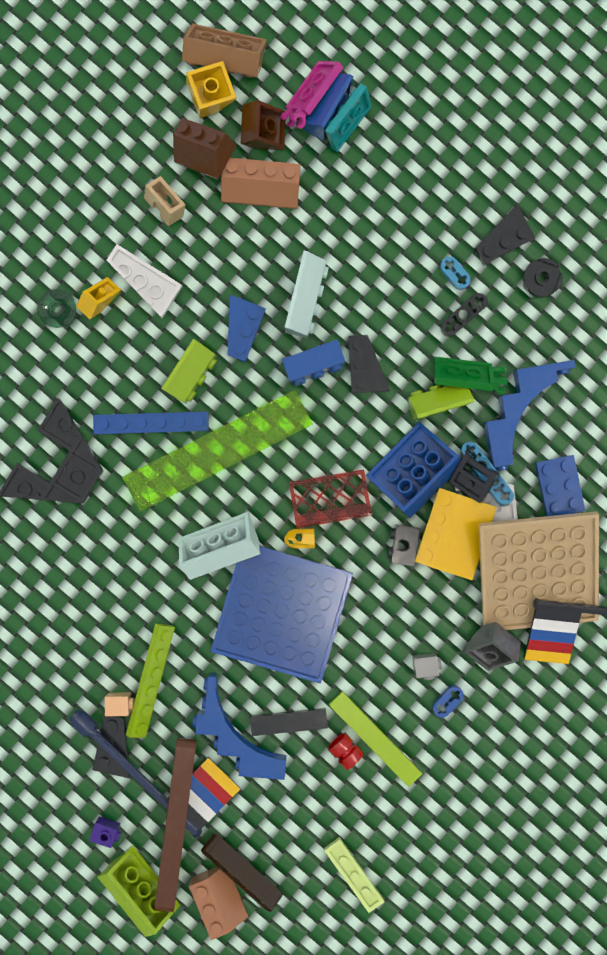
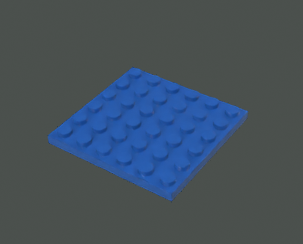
M259 546V555L237 562L235 565L211 652L321 684L353 572Z

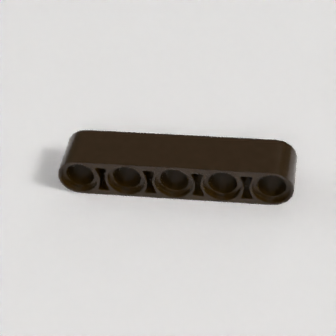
M213 833L202 847L201 852L262 908L272 912L283 896L281 891L220 836Z

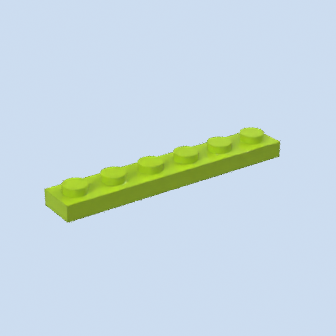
M155 623L126 735L130 738H146L175 629L172 625Z

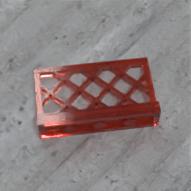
M364 469L289 482L296 528L372 516ZM361 475L362 483L358 488L349 482L352 476ZM338 478L345 482L339 491L330 486L332 481ZM315 482H321L326 486L321 494L311 489ZM302 485L307 490L302 497H299L294 493L293 486ZM346 485L356 490L350 499L341 493ZM327 488L337 493L332 502L322 496ZM309 491L318 496L313 505L303 500ZM359 492L365 496L366 504L358 505L352 500ZM339 495L348 501L343 508H338L333 504ZM320 498L329 504L325 511H319L315 508ZM301 502L310 507L306 514L298 515L297 507Z

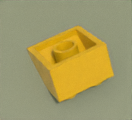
M223 61L186 72V83L199 118L218 113L236 100V95Z

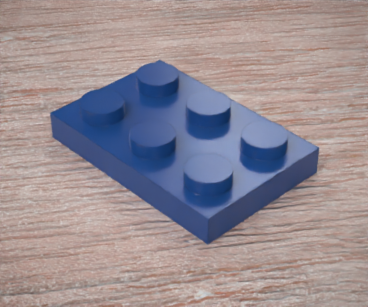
M574 455L535 463L546 516L586 511Z

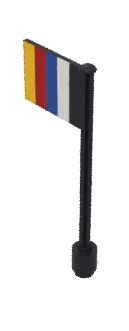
M535 598L533 601L535 611L524 659L569 664L581 614L607 615V607Z

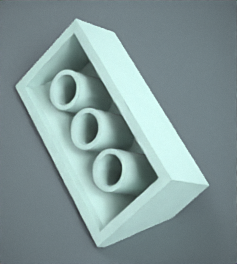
M308 251L303 252L285 324V333L303 338H308V334L313 333L315 323H312L313 315L317 316L319 304H316L318 297H322L324 286L321 285L322 278L326 279L329 267H326V260Z
M248 512L179 538V567L190 580L260 554L259 539Z

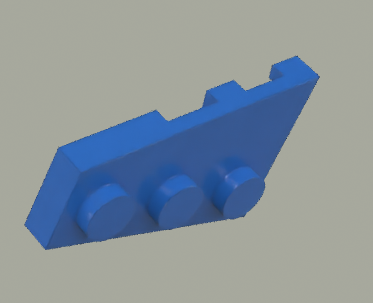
M230 295L228 356L246 363L266 308Z

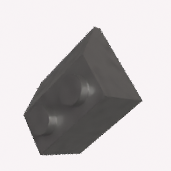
M493 622L480 627L464 647L463 652L487 671L518 662L521 642L497 622Z

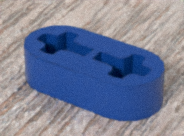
M450 685L434 701L432 709L436 716L440 718L448 716L463 700L464 693L459 686ZM452 690H453L454 692H456V691L458 690L457 694H458L459 696H458L457 698H456V697H452V698H451L452 695H451L450 692H451ZM446 702H448L444 706V708L446 709L444 712L441 710L437 712L439 710L437 707L439 704L443 706Z

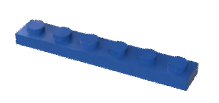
M208 412L93 415L94 434L209 431Z

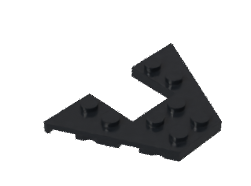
M57 398L37 431L70 450L51 482L17 463L0 489V497L84 503L104 472L62 400Z

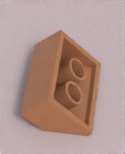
M218 867L191 878L189 888L211 940L230 933L248 917L235 882Z

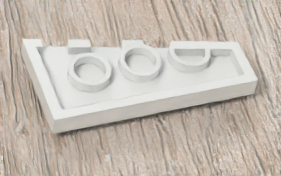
M116 244L107 261L163 319L183 286Z

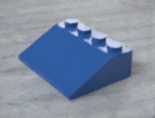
M418 422L366 476L408 518H411L452 477L461 458L421 422Z

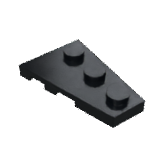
M518 204L475 248L483 266L535 239Z
M368 335L348 336L352 394L389 392L390 389Z
M104 715L100 734L129 760L125 717ZM98 744L92 770L130 778L131 775Z

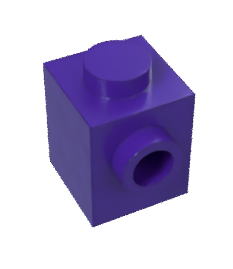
M99 816L89 841L112 848L114 842L118 843L122 831L119 830L121 823Z

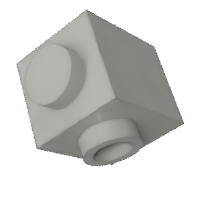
M435 653L412 656L416 678L431 680L435 676H439L442 664L441 659L437 658Z

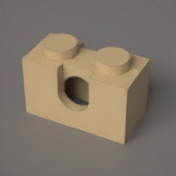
M161 176L145 185L144 199L152 208L156 207L160 211L161 219L168 226L183 217L185 203ZM168 196L171 198L173 202L172 205H170L166 200Z

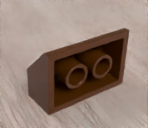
M182 118L173 134L174 162L218 180L236 144L222 131Z

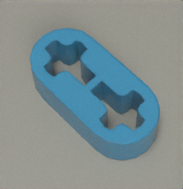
M446 257L440 263L442 274L457 290L465 289L471 281L469 274L454 257ZM445 262H447L448 264L453 263V271L451 269H445ZM456 274L459 276V278H462V277L465 278V281H464V284H465V285H463L462 283H461V284H458V283H457V281H458L459 279H458V277L456 276Z

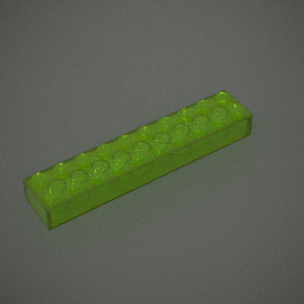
M294 390L122 478L141 512L313 426V423L297 391Z

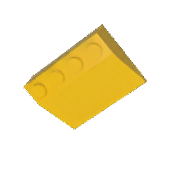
M439 488L415 562L473 580L480 560L479 523L492 522L497 507L486 503H478L474 499Z

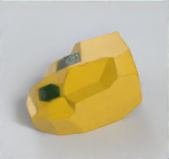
M314 528L292 529L286 534L284 543L291 548H315Z

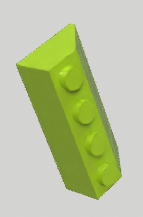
M131 846L112 861L98 876V879L145 937L155 935L180 906L176 900L174 912L154 911L158 876L134 846Z

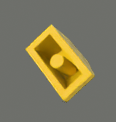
M106 277L83 291L76 307L89 319H92L112 302L121 292V289L111 279Z

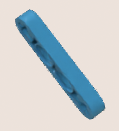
M474 442L463 444L461 448L462 458L466 454L467 447L468 449L473 448L475 460L484 462L488 469L497 472L477 444ZM468 465L477 477L486 482L488 477ZM499 475L497 479L498 484L492 486L489 493L498 505L508 506L513 501L514 493ZM500 491H501L504 495H506V494L509 495V497L507 498L508 501H506L505 499H503V500L500 499V497H501Z

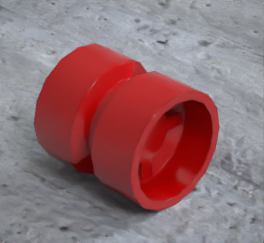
M346 732L334 739L329 745L328 751L334 758H339L338 762L345 770H349L361 760L364 752L357 745L352 744L353 740Z

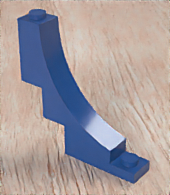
M574 360L513 371L516 393L498 397L501 420L483 423L489 461L494 468L496 467L497 471L506 470L508 465H513L514 434L526 407L541 391L558 381L557 372L558 375L570 373L569 370L575 368Z

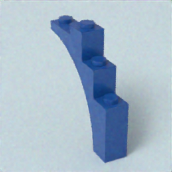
M209 673L208 678L204 679L203 690H207L206 697H203L202 709L205 710H199L197 716L193 717V727L196 728L195 734L216 735L214 748L217 749V755L237 757L235 769L239 770L238 776L285 780L287 755L272 753L257 747L246 740L233 727L220 702L217 688V673Z

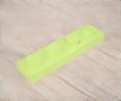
M340 837L324 848L325 853L368 913L384 903V898Z

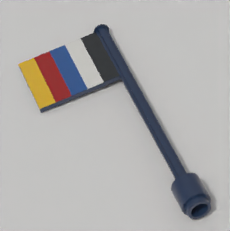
M79 708L68 719L71 722L70 725L83 738L86 735L88 737L91 736L161 805L168 809L169 797L167 798L97 731V727H95L97 722L85 710L82 711ZM209 757L192 772L185 828L193 834L194 838L201 835L202 828L241 789Z

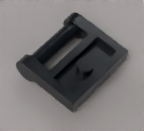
M466 453L449 483L478 503H483L500 474L495 470L491 471L473 459L471 454ZM467 465L488 477L486 482L465 469Z

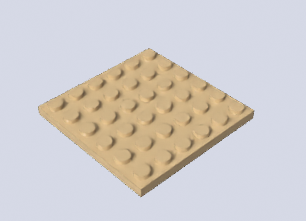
M597 511L479 523L483 626L497 622L505 630L531 628L535 611L533 607L535 598L599 606V514ZM582 613L579 623L599 621L598 614Z

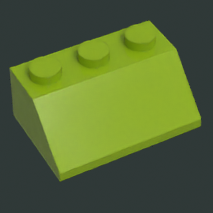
M193 339L161 389L185 404L188 401L191 402L196 395L195 389L197 386H202L206 380V372L208 369L212 370L217 362L215 358L217 356Z
M440 385L430 387V391L425 393L422 390L412 392L411 397L407 398L413 421L475 402L469 388L453 386L441 388Z

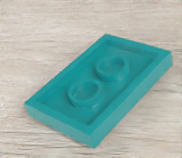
M362 83L351 92L348 101L341 105L336 117L330 120L326 126L325 131L331 149L336 152L340 150L372 107L367 86Z

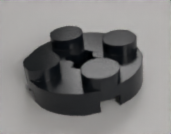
M541 258L530 263L523 273L524 289L531 295L539 298L552 295L560 288L563 280L558 264L548 258ZM544 273L547 281L541 283L538 276Z

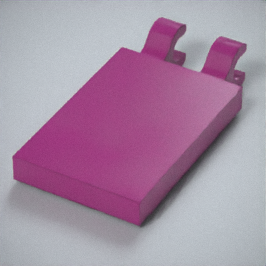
M318 61L285 108L287 110L281 114L280 119L286 120L289 116L287 126L293 127L298 118L299 123L296 127L302 129L306 124V115L311 114L344 67L339 62Z

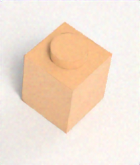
M131 692L108 693L105 696V716H129L135 702L134 698H131Z

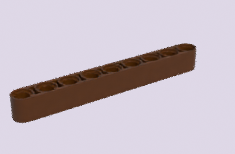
M177 738L154 911L174 912L196 739Z

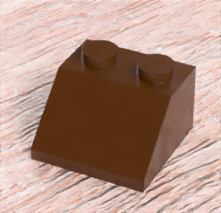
M260 100L242 105L240 144L253 149L284 150L286 120H281L280 116L285 111Z

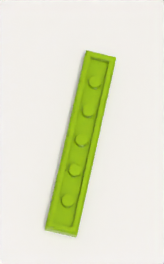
M343 691L329 703V706L408 787L422 775V772Z

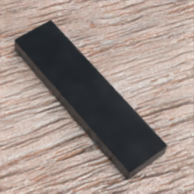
M326 708L250 716L252 736L328 728Z

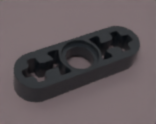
M482 293L474 294L443 321L440 326L441 333L447 337L455 335L487 306V297ZM475 298L477 300L482 299V307L478 305L472 311L470 307L476 302ZM461 310L468 311L469 318L467 320L460 319L459 312ZM456 320L458 323L452 328L453 332L451 330L447 332L445 330L447 327L446 323L450 325Z

